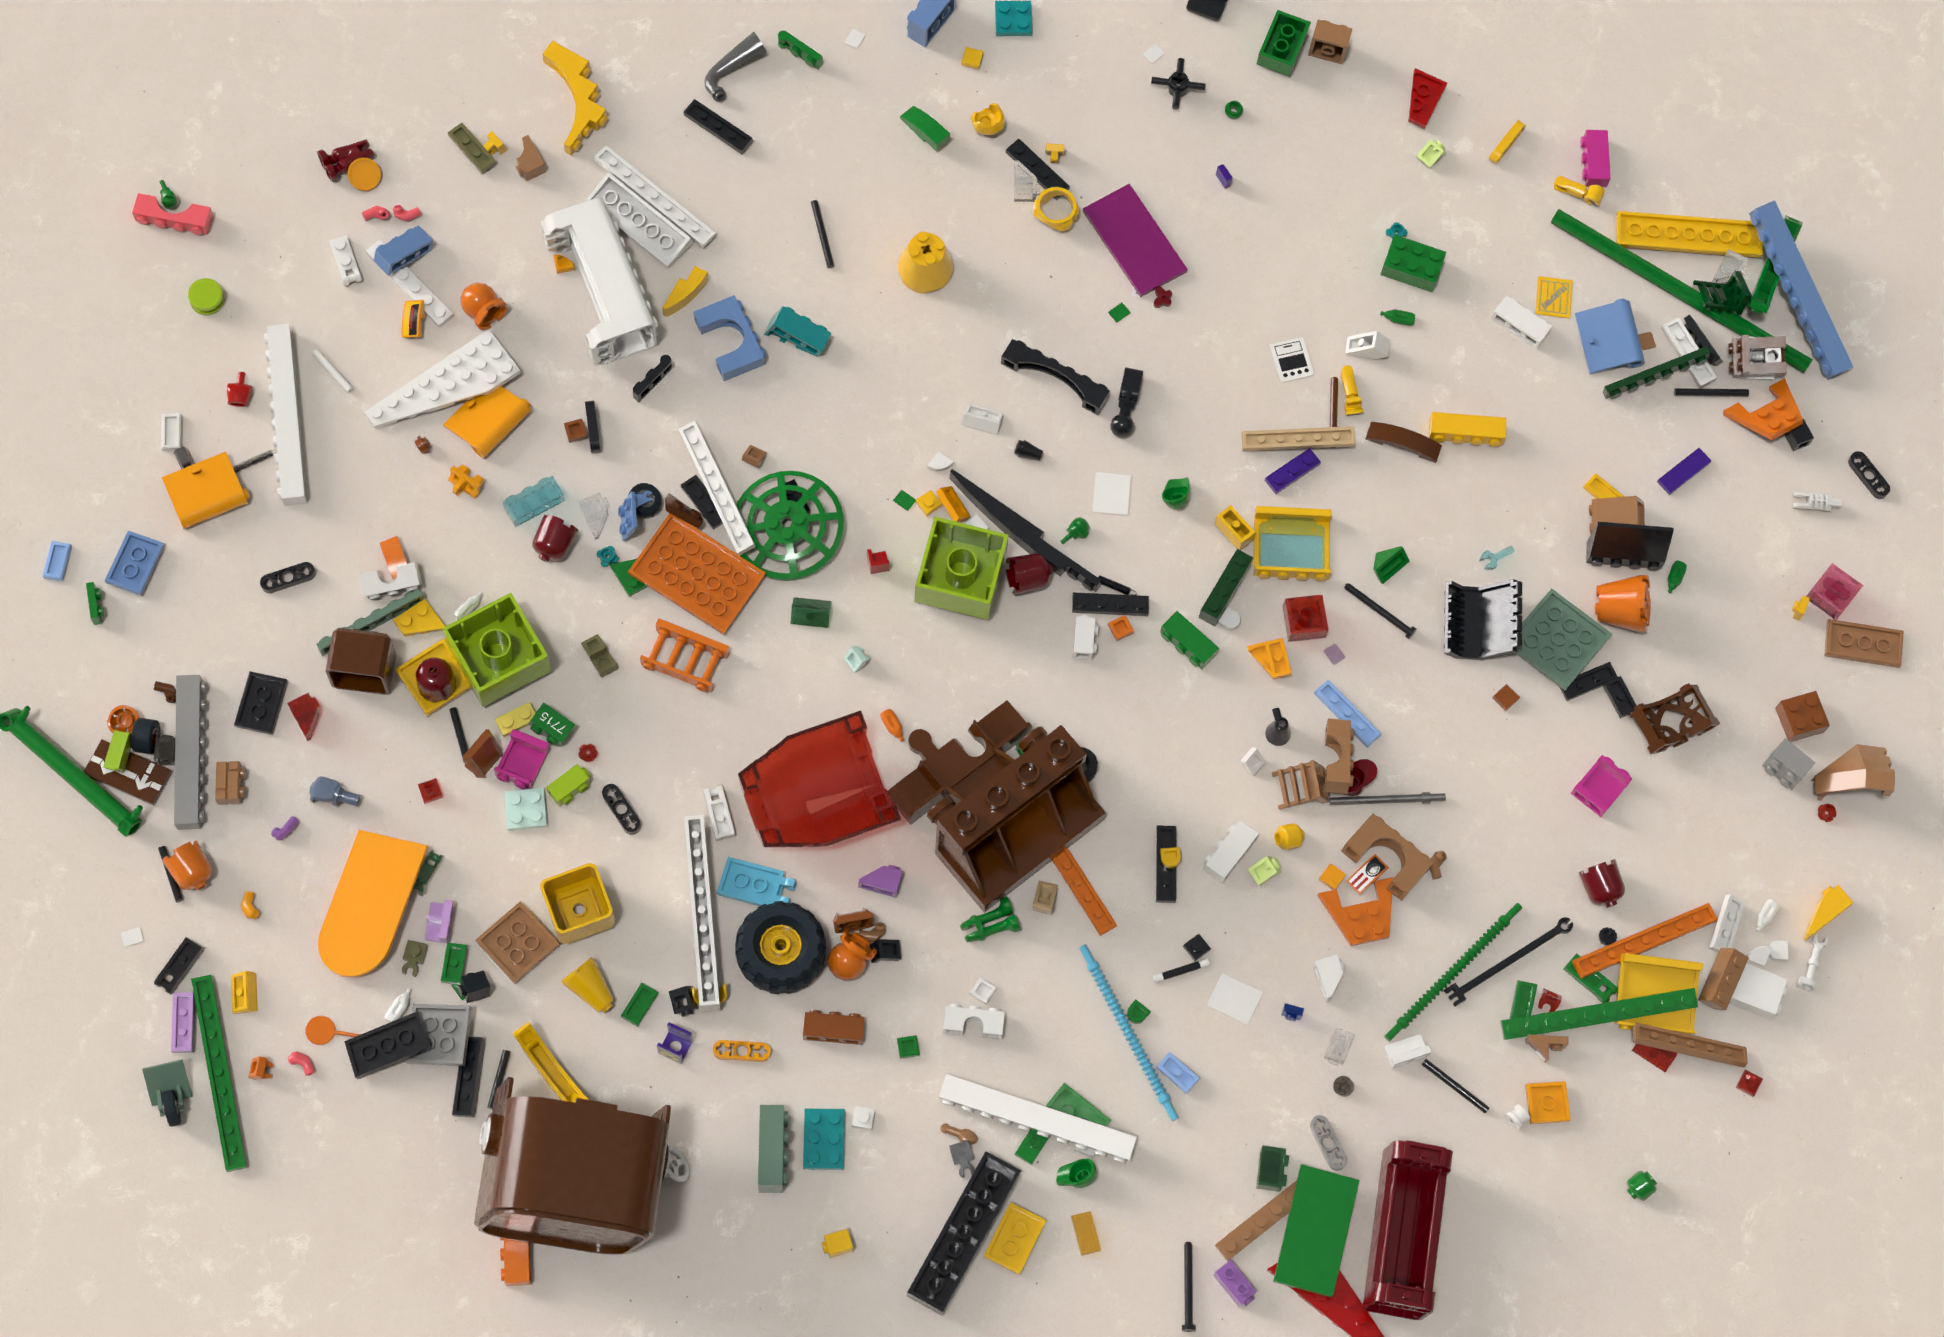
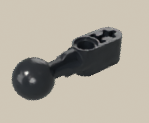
M1125 367L1118 399L1120 412L1110 423L1111 431L1117 437H1128L1134 430V422L1130 414L1135 409V404L1137 403L1143 376L1142 370Z

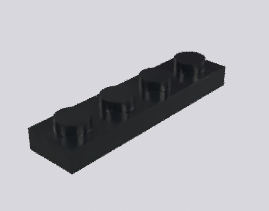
M696 99L683 112L684 116L740 154H743L753 142L751 136Z
M1017 139L1006 149V154L1045 190L1051 187L1070 189V186L1020 139ZM1058 195L1053 198L1057 201L1061 196Z
M1073 592L1072 613L1148 616L1149 596Z
M1157 825L1156 827L1157 903L1176 902V867L1166 868L1162 864L1160 857L1161 848L1176 847V826Z
M482 1037L468 1038L465 1066L458 1067L452 1110L454 1117H474L484 1045Z

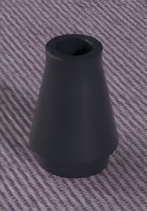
M1018 440L1014 454L1018 455V457L1040 461L1043 450L1026 440Z

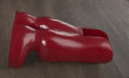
M367 139L335 148L331 155H328L322 149L317 151L321 165L330 181L336 180L338 174L347 173L350 164L358 158L371 159L375 156L374 151L368 149L370 144Z

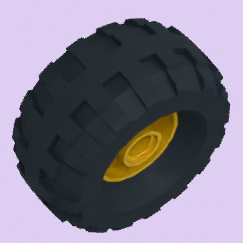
M774 901V903L768 905L763 904L754 912H750L738 929L735 942L737 963L744 977L756 988L777 995L779 993H794L811 984L822 970L826 957L824 930L814 914L800 907L799 904L793 902L784 903L783 901Z

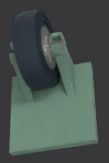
M183 1059L142 1068L151 1105H158L160 1117L166 1116L170 1127L180 1125V1112L185 1111L184 1099L192 1097Z

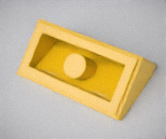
M243 971L232 974L233 1014L256 1012L258 1010L256 973Z

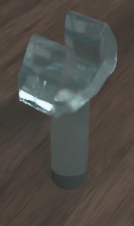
M1509 546L1495 554L1487 550L1482 554L1479 561L1490 559L1491 563L1485 565L1484 569L1493 570L1497 567V560L1514 553V549L1512 546Z

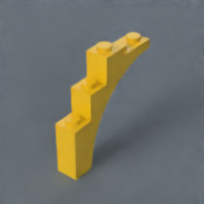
M552 40L542 54L543 61L564 79L575 101L574 123L570 134L564 142L565 153L572 155L574 151H578L584 137H588L592 129L598 131L601 126L603 127L608 117L606 109L594 103L598 99L599 93L598 85L586 79L591 71L589 60Z

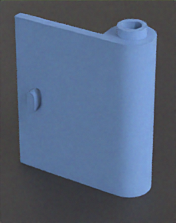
M1622 298L1614 303L1575 313L1590 374L1627 365L1628 368H1636L1645 364L1630 301Z

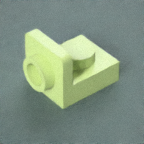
M1430 139L1418 153L1417 157L1428 167L1432 168L1439 158L1446 154L1443 150L1445 146L1438 140L1433 142Z
M1266 856L1248 869L1258 885H1262L1273 876L1282 873L1279 861L1275 857L1272 858V856Z

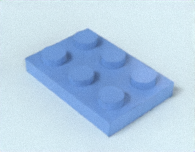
M128 531L105 578V583L142 596L165 546L164 543Z

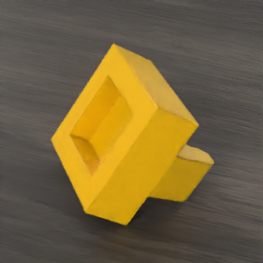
M493 131L487 134L489 140L483 146L490 155L497 151L502 155L507 151L502 141Z
M1046 143L1045 153L1050 154V162L1057 163L1058 154L1063 155L1064 144Z

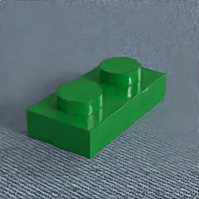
M94 582L86 583L90 619L94 625L102 624L101 617H104L102 605H99V599H102L101 590L96 587Z
M447 943L441 983L460 985L467 945Z

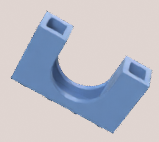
M735 295L693 311L694 320L701 335L720 327H732L737 329L744 338L743 343L738 349L716 358V366L723 381L765 365V357H767L764 348L759 347L757 343L759 339L756 332H752L750 328L751 322L749 317L744 316L742 312L744 308L741 301H737Z

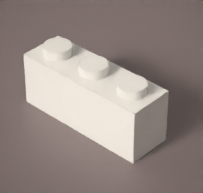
M1507 295L1495 309L1491 318L1536 350L1552 328L1547 320L1539 318L1531 309L1523 307L1516 299L1510 298Z
M1239 821L1237 825L1234 823L1227 831L1229 835L1226 839L1221 838L1215 847L1217 848L1214 854L1210 853L1204 860V863H1206L1204 870L1222 884L1259 835L1242 821Z

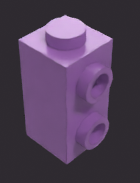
M1231 1260L1214 1273L1215 1279L1238 1307L1243 1304L1247 1306L1255 1299L1253 1296L1257 1291Z

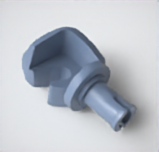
M320 776L310 786L311 803L319 800L332 801L333 806H337L340 802L358 806L360 794L344 791L343 784L336 780Z

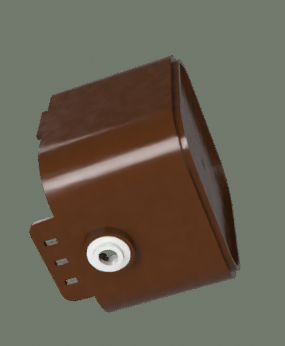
M508 1077L496 1090L492 1113L488 1115L487 1121H484L480 1134L482 1154L485 1156L474 1225L478 1227V1230L482 1233L505 1239L608 1255L628 1254L654 1237L661 1183L664 1176L667 1175L670 1165L667 1140L671 1106H663L650 1117L617 1110L618 1105L581 1098H576L575 1103L543 1097L521 1096L511 1098L514 1079Z

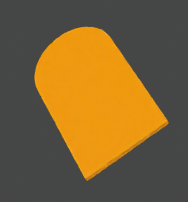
M358 830L318 938L319 955L323 963L332 972L342 977L362 976L377 968L387 957L426 855L427 845Z

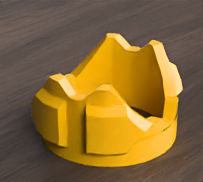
M1051 187L1043 190L1033 205V215L1051 228L1062 232L1072 227L1079 214V206L1076 203L1075 197L1071 192L1061 187ZM1063 195L1070 202L1072 209L1070 215L1061 220H1052L1046 217L1041 211V206L1052 197Z

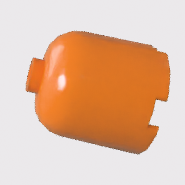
M197 840L193 842V845L191 842H188L174 849L175 854L170 858L168 856L163 858L164 865L178 886L184 890L196 889L198 891L207 885L206 881L212 875L211 865Z

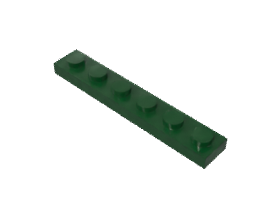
M1708 346L1606 385L1603 390L1605 399L1610 397L1616 398L1622 392L1627 390L1632 392L1638 389L1640 385H1650L1658 378H1668L1673 375V372L1679 370L1683 372L1689 369L1691 365H1701L1707 361L1711 352Z

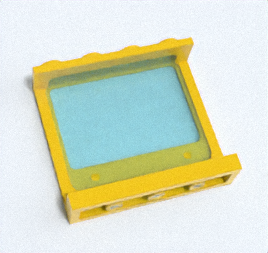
M1256 506L1254 512V531L1256 533L1254 536L1253 576H1258L1262 579L1277 577L1282 580L1288 578H1296L1297 580L1315 579L1316 581L1329 580L1331 575V569H1329V544L1332 509Z

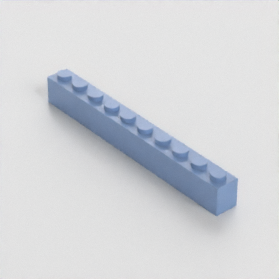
M1775 200L1754 209L1749 213L1750 220L1755 225L1758 237L1765 246L1766 254L1773 263L1774 271L1781 280L1782 288L1790 299V305L1797 314V320L1805 331V337L1813 348V354L1821 365L1822 373L1829 379L1853 368L1851 360Z

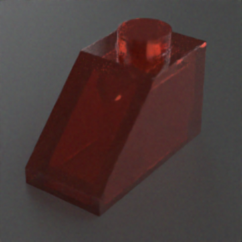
M306 693L287 704L306 740L309 741L312 738L320 715L317 710L320 705L315 697L311 698L309 693Z

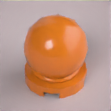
M476 282L470 284L463 290L460 298L463 311L466 315L475 319L474 323L480 330L490 329V324L496 319L500 321L508 310L504 300L497 298L494 290L485 283Z
M845 930L840 936L842 943L837 944L830 950L828 967L836 978L847 981L858 978L864 972L866 960L871 961L877 954V950H872L869 947L870 942L860 934L854 932L851 935L849 930Z

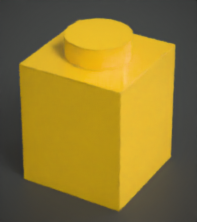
M848 1229L824 1235L825 1241L821 1243L824 1254L828 1253L829 1258L853 1252Z

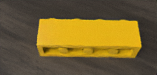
M1432 412L1429 418V438L1436 442L1452 441L1455 444L1465 442L1472 445L1489 444L1492 447H1498L1503 445L1506 439V418Z

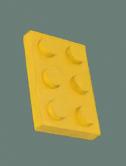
M1010 1202L983 1258L1020 1275L1046 1223V1219Z

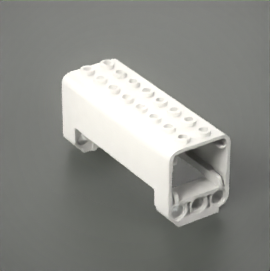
M598 197L547 215L545 220L540 221L543 239L549 252L565 253L572 250L601 320V323L597 324V327H594L585 336L588 351L593 364L599 363L604 365L653 348L657 344L656 335H659L656 318L655 316L652 317L649 301H645L644 289L638 283L637 272L635 268L632 269L631 257L625 251L624 240L618 234V225L616 221L613 222L611 208L609 205L606 206L603 198Z

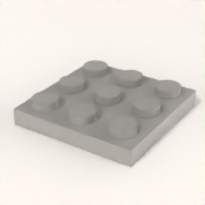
M413 1004L412 1013L418 1011L421 1014L431 1049L408 1058L405 1062L407 1064L465 1066L472 1007L468 1005Z

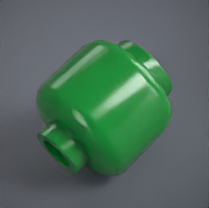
M1638 1171L1628 1179L1627 1185L1629 1189L1627 1192L1634 1200L1638 1197L1641 1201H1645L1656 1192L1655 1185L1657 1182L1647 1171L1645 1173Z

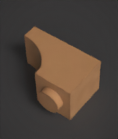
M529 135L522 137L524 150L522 155L517 158L518 166H516L519 176H523L526 181L546 173L545 164Z

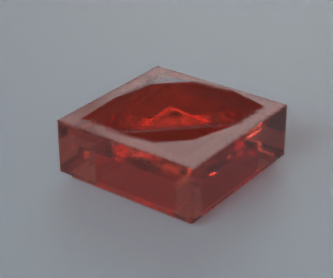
M1745 1069L1735 1088L1754 1097L1763 1078Z

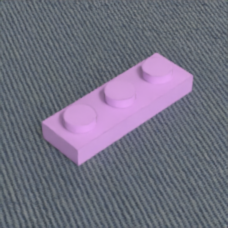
M194 992L173 993L172 1053H193Z

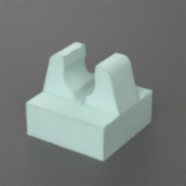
M857 645L851 647L844 657V660L854 673L860 671L870 659V656L863 654L864 649L862 647L859 648Z

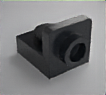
M878 939L870 944L872 950H877V954L871 960V963H877L880 960L899 961L901 959L899 940Z

